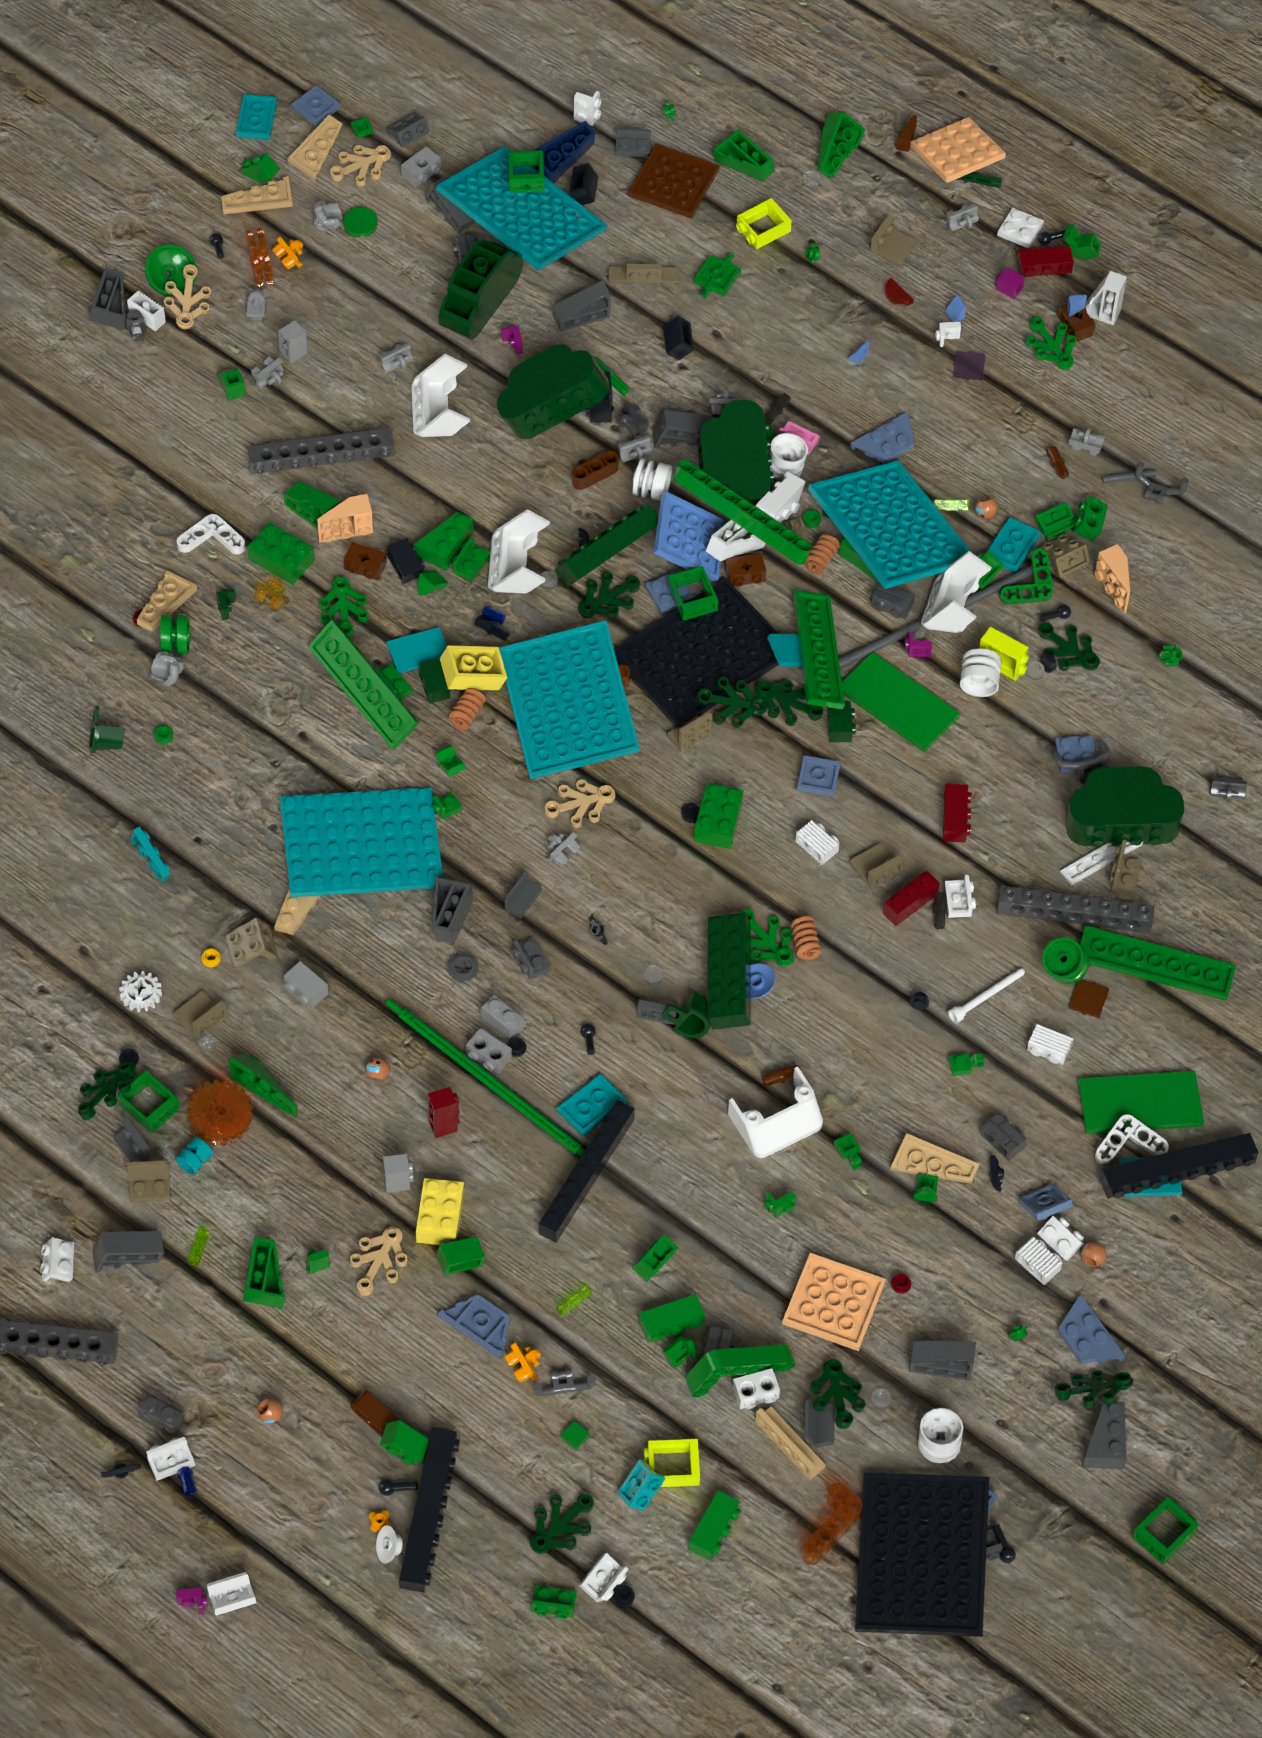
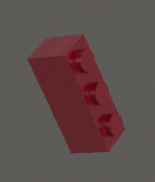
M1070 246L1018 250L1017 264L1019 274L1024 277L1072 273L1074 261Z
M945 783L943 842L966 843L967 835L970 836L971 824L967 823L968 819H971V808H968V803H971L972 793L968 792V784Z
M926 870L884 902L883 915L895 926L899 925L938 895L940 882Z
M451 1087L428 1093L429 1124L435 1138L458 1132V1124L460 1123L458 1116L460 1114L458 1107L459 1099L457 1093L452 1092Z

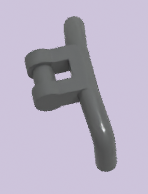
M1137 463L1135 476L1138 481L1148 488L1145 493V499H1152L1156 503L1162 504L1166 495H1182L1186 492L1189 481L1187 478L1181 479L1180 488H1168L1147 479L1142 474L1144 463Z
M1101 742L1099 747L1103 753L1096 758L1079 762L1063 761L1058 752L1053 753L1052 757L1061 768L1077 769L1076 775L1080 782L1084 781L1090 772L1097 769L1098 764L1107 760L1111 755V751L1106 742Z
M571 1368L558 1372L553 1370L551 1371L553 1387L542 1388V1384L536 1383L534 1385V1394L536 1396H548L588 1390L594 1387L595 1377L589 1375L586 1382L574 1383ZM566 1379L567 1383L559 1384V1380Z

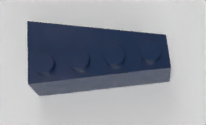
M586 121L533 150H543L544 176L551 182L555 183L594 145L596 132ZM532 166L538 172H540L539 166Z

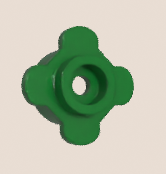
M668 100L667 105L663 106L664 113L667 119L672 118L674 121L673 115L676 114L674 105H670Z
M811 243L810 248L806 250V258L809 259L810 264H813V261H818L820 258V248L815 247L814 243Z
M1016 1326L1011 1329L1012 1333L1008 1338L1012 1337L1013 1341L1016 1342L1028 1336L1029 1334L1026 1329L1029 1327Z

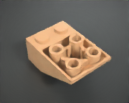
M368 494L349 497L317 519L319 543L373 533L372 509Z
M1116 544L1099 552L1095 577L1103 584L1106 593L1114 599L1116 607L1120 608L1123 613H1126L1130 596L1128 559L1120 546Z

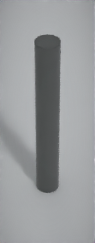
M1156 469L1145 470L1142 473L1146 478L1157 475ZM1135 472L1102 476L1103 483L1137 479Z

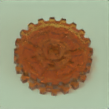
M257 228L256 230L257 245L254 234L251 230H247L248 251L257 288L263 286L262 271L266 283L273 285L272 268L262 228Z
M218 1079L214 1080L213 1084L206 1082L204 1088L201 1086L197 1088V1093L192 1094L187 1109V1121L191 1122L189 1127L191 1130L196 1131L195 1136L197 1138L201 1136L205 1143L211 1141L213 1146H216L217 1143L226 1146L227 1142L233 1144L236 1142V1138L241 1139L244 1136L243 1133L248 1131L253 1117L251 1111L253 1110V1104H249L251 1098L249 1095H244L245 1090L243 1088L238 1089V1084L233 1083L231 1085L228 1083V1080L220 1083Z

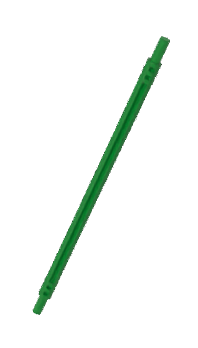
M390 998L386 1001L385 1005L399 1015L398 1017L433 1043L573 1154L580 1157L585 1151L583 1146L461 1052L407 1008L403 1009Z

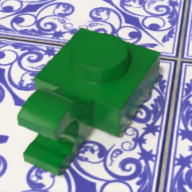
M968 1053L949 1055L952 1076L972 1073V1068L984 1067L983 1053L975 1054L970 1058Z
M852 1133L834 1140V1146L843 1160L849 1158L854 1171L861 1168L860 1163L862 1160L858 1155L861 1148Z

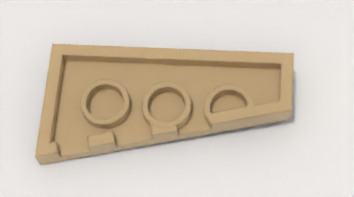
M328 115L288 157L287 162L316 180L343 124L331 115Z
M289 176L283 177V180L277 182L275 180L269 181L267 185L261 187L258 185L253 186L245 192L240 190L221 196L223 214L293 207Z
M167 570L164 574V579L159 582L156 592H153L151 600L145 605L137 618V625L153 632L160 625L162 614H172L197 591L196 584Z
M288 890L274 926L275 930L293 935L307 917L306 915L309 910L313 909L316 905V901L320 896L290 898V890Z
M906 1133L890 1170L916 1175L939 1176L940 1179L972 1184L980 1164Z

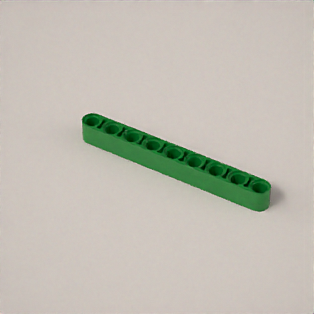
M686 460L679 461L673 476L675 482L794 563L805 564L812 549L809 542L691 462Z

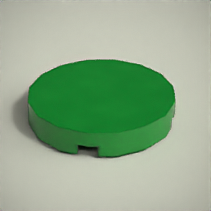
M366 207L352 208L343 217L344 229L353 237L360 238V236L364 235L367 237L377 229L378 218L371 209Z

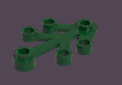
M610 572L603 573L600 597L593 601L594 593L598 590V584L593 580L587 582L586 600L579 604L578 612L584 618H591L594 614L616 618L619 615L618 607L630 610L634 607V600L631 597H626L623 600L615 598L626 591L631 593L639 591L640 580L636 576H630L625 584L608 593L610 584L613 582V575ZM603 604L611 605L608 609L600 607Z
M1042 623L1039 626L1038 634L1042 639H1050L1063 648H1047L1044 651V655L1050 653L1053 657L1075 656L1078 658L1072 660L1060 659L1058 664L1060 670L1067 671L1069 667L1083 666L1087 670L1098 668L1100 660L1092 652L1091 636L1084 635L1081 637L1080 644L1085 650V653H1083L1078 647L1076 626L1069 625L1066 628V635L1069 637L1070 643L1053 632L1054 627L1052 624Z
M721 677L716 684L729 697L712 695L711 691L706 688L701 689L696 695V699L701 705H707L710 702L729 706L723 712H719L714 716V722L717 725H722L726 718L739 708H746L748 710L732 719V725L735 728H740L744 721L753 714L760 716L767 710L765 700L755 697L743 680H739L734 688L737 692L743 693L747 700H742L729 684V680L725 677ZM720 681H724L725 686H722ZM738 684H742L743 689H740ZM701 695L706 697L705 701L701 699ZM755 704L760 706L759 710L755 708ZM717 716L722 717L723 721H719ZM735 719H739L741 724H737Z
M784 680L782 683L772 685L768 681H760L756 684L755 694L765 700L769 708V717L777 718L779 716L780 709L775 706L773 701L775 699L779 702L786 716L785 723L788 726H794L797 721V716L793 714L790 706L808 714L809 718L813 721L821 719L824 712L822 706L810 705L809 707L794 700L797 698L807 700L806 695L802 694H806L805 688L791 692L793 683L790 680ZM782 690V691L785 692V693L780 694V693H778V692H776V691Z
M124 1062L117 1070L107 1073L103 1070L97 1071L93 1077L99 1084L95 1086L84 1084L80 1088L84 1097L99 1092L89 1103L84 1102L79 1105L78 1113L83 1120L93 1118L96 1114L94 1107L103 1098L107 1107L115 1106L118 1102L116 1098L117 1088L122 1094L131 1090L130 1079L136 1075V1065L133 1062Z
M830 1359L823 1365L824 1373L817 1380L812 1381L809 1387L813 1394H819L823 1389V1385L829 1379L831 1380V1386L821 1397L815 1399L813 1408L816 1411H823L827 1402L834 1396L837 1409L836 1425L840 1429H846L850 1427L853 1415L846 1411L843 1397L852 1403V1409L855 1412H862L866 1403L863 1399L855 1396L860 1393L862 1385L843 1372L840 1361ZM840 1380L849 1386L848 1390L840 1384Z
M1096 1370L1091 1373V1378L1084 1377L1081 1374H1074L1071 1379L1072 1385L1076 1387L1071 1388V1385L1068 1383H1058L1055 1385V1396L1060 1401H1066L1071 1395L1090 1392L1082 1398V1404L1085 1408H1092L1095 1406V1399L1105 1389L1111 1388L1108 1392L1102 1394L1103 1403L1110 1405L1115 1402V1395L1118 1392L1127 1390L1133 1385V1379L1127 1372H1119L1113 1376Z
M558 1494L552 1495L550 1497V1506L552 1507L551 1528L545 1533L544 1521L547 1519V1511L544 1508L536 1509L537 1534L530 1540L531 1549L538 1554L546 1553L550 1548L575 1549L577 1540L574 1536H567L564 1540L553 1538L557 1534L589 1536L592 1529L590 1523L582 1522L580 1525L568 1524L581 1512L588 1513L593 1509V1498L588 1494L579 1496L577 1505L560 1519L562 1497ZM554 1499H558L560 1502L558 1504H554L552 1501ZM586 1499L589 1501V1503L583 1504L582 1500ZM543 1513L545 1516L538 1517L537 1514ZM588 1527L589 1530L584 1532L582 1531V1528ZM542 1540L544 1544L538 1545L537 1541ZM571 1540L574 1542V1544L568 1545L567 1541Z

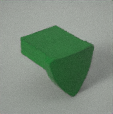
M437 571L420 573L417 584L418 595H427L434 590L444 589L448 582Z
M919 1174L917 1190L914 1192L913 1198L921 1201L936 1202L938 1200L936 1192L939 1176Z
M326 1249L319 1252L311 1250L307 1255L306 1269L308 1274L330 1267L329 1254Z

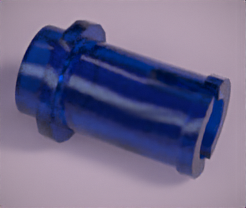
M485 606L481 616L502 625L505 621L506 613L492 609V606Z
M190 1467L180 1468L177 1474L185 1495H191L197 1491L192 1477L193 1470H190Z

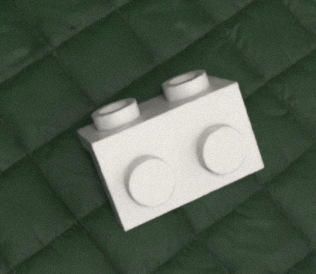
M596 91L593 97L576 92L574 96V120L580 123L586 121L591 126L594 125L596 120H599L602 101L599 91Z
M969 874L964 876V880L945 881L948 918L971 917L972 909L976 908L975 897L972 898L971 896L974 887L973 881L969 880Z
M1052 1216L1037 1234L1065 1261H1068L1081 1246L1084 1247L1086 1245L1083 1241L1084 1236L1077 1230L1073 1232L1068 1227L1070 1223L1062 1216L1060 1218Z
M52 1237L43 1244L41 1249V1255H43V1263L40 1267L42 1281L46 1282L50 1278L70 1282L73 1279L74 1242Z
M185 1437L173 1438L169 1443L153 1446L146 1452L147 1460L156 1481L195 1466V1461Z
M604 1553L579 1584V1587L596 1602L607 1601L614 1594V1587L617 1584L620 1585L627 1577L625 1573L629 1568L626 1566L621 1567L607 1553Z
M247 1572L207 1584L209 1598L216 1616L256 1603Z

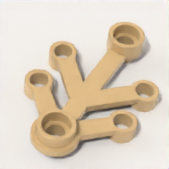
M356 145L354 147V155L344 151L338 155L340 163H347L348 161L355 163L344 168L338 165L331 167L330 177L333 181L338 182L343 179L344 175L361 168L355 180L357 186H364L370 164L376 161L375 167L371 169V178L374 180L380 179L383 162L390 159L391 151L384 145L378 146L376 149ZM364 154L371 155L369 157H362Z
M191 264L186 265L183 270V276L186 279L184 296L176 288V284L173 281H168L165 285V291L172 293L183 306L181 311L174 304V299L171 297H166L163 302V306L175 314L177 317L176 324L181 329L191 328L194 319L201 314H207L210 308L208 303L202 302L197 309L190 312L192 305L203 298H209L211 295V289L205 286L201 288L200 292L191 297L193 280L198 273L197 268ZM170 301L172 304L168 305L166 302Z
M583 779L576 782L577 791L570 789L567 785H560L558 788L560 797L565 798L569 796L576 800L558 804L556 801H549L545 804V814L550 818H555L559 815V812L579 807L576 814L571 817V826L579 828L590 804L597 802L594 810L589 812V821L596 823L600 820V813L605 804L614 801L615 791L611 786L604 785L598 788ZM588 791L593 793V795L587 796L582 792Z
M389 1227L384 1230L382 1236L372 1239L367 1237L360 1239L359 1247L362 1251H368L373 1246L383 1244L380 1250L364 1255L353 1254L350 1257V1264L355 1268L374 1260L365 1278L360 1279L357 1283V1291L360 1295L368 1296L373 1292L372 1281L382 1263L386 1271L387 1281L389 1283H396L398 1281V1272L394 1270L388 1252L392 1247L396 1255L395 1262L397 1266L404 1267L407 1264V1255L402 1252L399 1244L403 1238L400 1229ZM391 1234H395V1235H396V1236L393 1237V1238L389 1237V1235H391ZM364 1242L369 1243L367 1246L362 1245ZM356 1258L360 1260L357 1263L353 1262ZM399 1258L405 1259L403 1262L398 1261ZM394 1274L396 1277L390 1278L389 1275ZM364 1283L369 1284L367 1287L362 1286Z

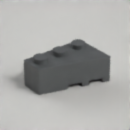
M447 175L431 184L425 200L428 203L432 201L436 206L435 210L438 213L442 212L446 216L445 221L457 233H460L475 224L476 221L436 190L439 183L450 178Z
M105 267L91 307L89 321L124 330L126 317L123 272Z
M604 280L553 305V317L560 332L610 318L611 295Z
M664 409L652 430L654 448H660V445L671 444V447H677V444L688 443V446L698 445L702 426L708 420L715 418V416Z
M435 877L432 929L437 941L454 944L474 900V894L470 884Z
M113 1230L101 1232L92 1251L95 1273L102 1272L101 1268L114 1266V1269H121L120 1265L133 1263L134 1266L159 1262L164 1254L161 1231L126 1230L124 1232H114Z
M914 1341L909 1372L970 1381L976 1341Z
M1114 1402L1110 1405L1103 1403L1082 1468L1124 1469L1127 1459L1124 1402Z

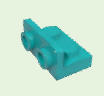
M639 1459L617 1493L629 1507L644 1511L664 1482L665 1477L655 1473L646 1461Z

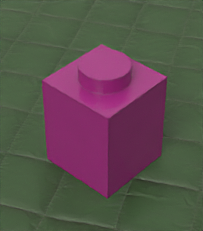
M1007 267L996 278V290L1014 299L1023 289L1025 277Z

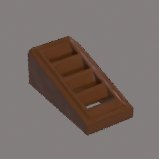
M917 115L911 117L897 137L896 150L910 151L911 141H913L917 126Z

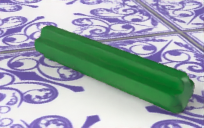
M595 356L594 360L603 372H611L612 386L622 395L629 393L630 387Z

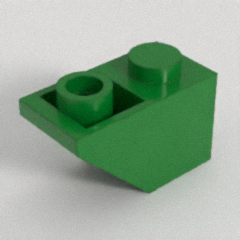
M267 153L263 155L258 154L254 158L249 157L244 160L239 172L259 183L270 181L280 168Z
M232 367L216 372L228 401L245 396L244 381L237 368Z

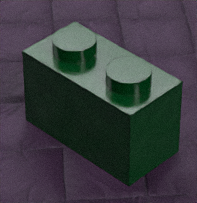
M440 658L418 663L419 677L428 703L450 699V691L453 689H448Z
M851 700L845 701L843 710L828 707L829 742H852V735H856V724H852V719H855V708H851Z

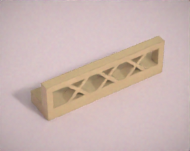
M772 1407L766 1411L762 1408L756 1411L755 1422L809 1480L825 1469V1463Z

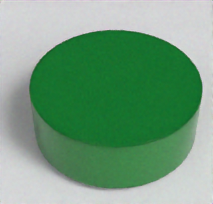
M807 510L803 514L805 526L808 528L818 527L821 523L820 513L816 510Z
M166 725L157 727L154 731L155 741L162 745L170 743L173 740L172 729Z

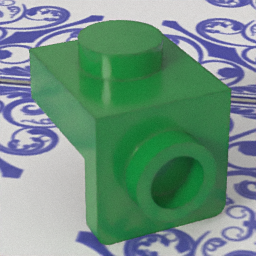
M448 745L435 752L439 768L448 776L456 775L465 769L464 762L455 755L452 745Z
M791 1191L775 1200L770 1192L765 1194L764 1206L769 1213L772 1212L775 1217H778L783 1213L791 1212L795 1208L797 1197Z
M681 1336L662 1351L673 1368H677L690 1356L694 1358L699 1356L695 1342L692 1339Z

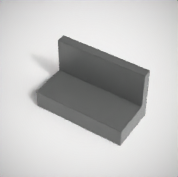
M525 870L505 897V910L522 919L542 892L541 886L529 881L528 871Z
M809 1400L805 1401L804 1439L815 1448L834 1445L835 1406L830 1403L826 1405L823 1411H816L813 1408L812 1402Z

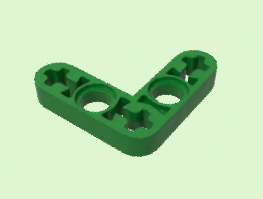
M1038 548L1032 553L1031 565L1034 584L1004 587L999 596L1002 603L1012 605L1045 602L1052 597L1053 585L1049 557L1046 550ZM1037 554L1044 557L1041 561L1042 566H1039V559L1036 558ZM1037 572H1046L1047 578L1040 579L1037 576ZM1042 589H1045V591L1048 593L1046 596H1044L1043 593L1038 592H1041ZM1023 590H1029L1031 592V597L1024 598L1021 592ZM1006 592H1009V595H1012L1010 599H1008L1007 596H1004Z

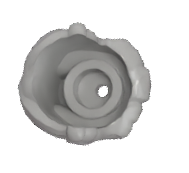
M320 200L314 205V212L316 214L314 226L318 230H335L342 226V212L337 202L326 204L323 200Z
M167 651L158 652L151 665V678L163 681L166 687L173 685L184 669L183 660Z

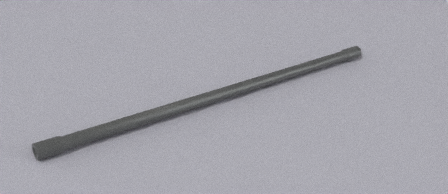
M1049 559L1050 566L1054 565L1051 559ZM1032 565L968 596L964 608L1001 591L1006 586H1011L1032 576ZM922 619L848 655L840 657V670L872 652L878 651L908 636L909 632L915 633L925 628L921 625Z

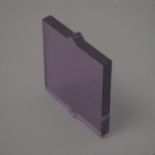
M956 351L953 377L983 381L985 354L973 353L972 351Z

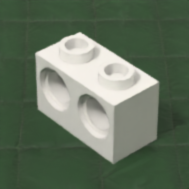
M772 1368L733 1379L732 1388L740 1409H751L757 1406V1404L764 1402L772 1403L779 1399L780 1388ZM769 1386L771 1389L765 1390L762 1387ZM749 1391L752 1394L744 1395L742 1392Z

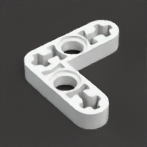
M216 514L206 516L177 538V548L183 553L192 551L211 536H214L233 554H241L245 551V540ZM196 531L204 532L202 536H196L194 533ZM224 531L230 533L227 537H222L220 534Z
M1123 1115L1097 1149L1095 1159L1101 1165L1109 1164L1128 1138L1153 1156L1167 1153L1169 1145L1164 1138L1133 1116ZM1130 1121V1127H1127L1122 1133L1120 1130L1124 1125L1123 1122ZM1138 1132H1146L1148 1139L1141 1141L1138 1138ZM1118 1135L1121 1143L1118 1145L1113 1144L1110 1141V1137ZM1153 1137L1155 1140L1150 1146H1148L1147 1144L1151 1141ZM1154 1144H1156V1145L1162 1144V1145H1163L1162 1149H1163L1164 1151H1162V1150H1160L1159 1152L1156 1151V1150H1155V1149H1156V1146H1155ZM1107 1147L1111 1148L1107 1154L1108 1158L1102 1159L1100 1152L1104 1153Z

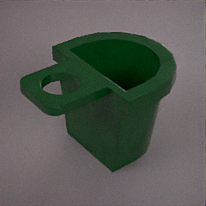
M94 706L89 737L90 753H95L96 750L122 749L125 728L97 725L99 706Z
M695 991L681 1005V1008L671 1004L662 1013L663 1018L675 1024L672 1031L684 1037L700 1038L706 1035L710 1029V1019L707 1016V999ZM669 1012H677L678 1017H671Z

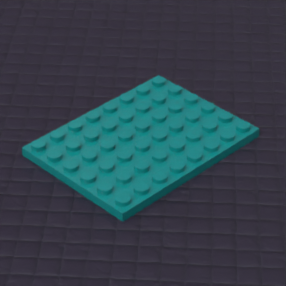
M506 146L439 183L436 188L440 194L507 247L522 254V258L538 271L606 231L607 228L604 222L545 176V192L510 193L508 152L513 151ZM532 166L513 167V175L540 174Z
M899 460L809 485L808 491L884 589L943 573L951 564L970 551Z
M606 620L499 648L507 675V688L530 780L640 752Z
M431 787L280 796L290 898L434 889L435 877L443 878L435 811L431 807L433 804Z

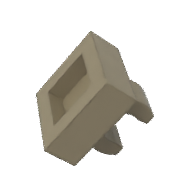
M802 518L785 522L784 526L800 537L808 536V531Z

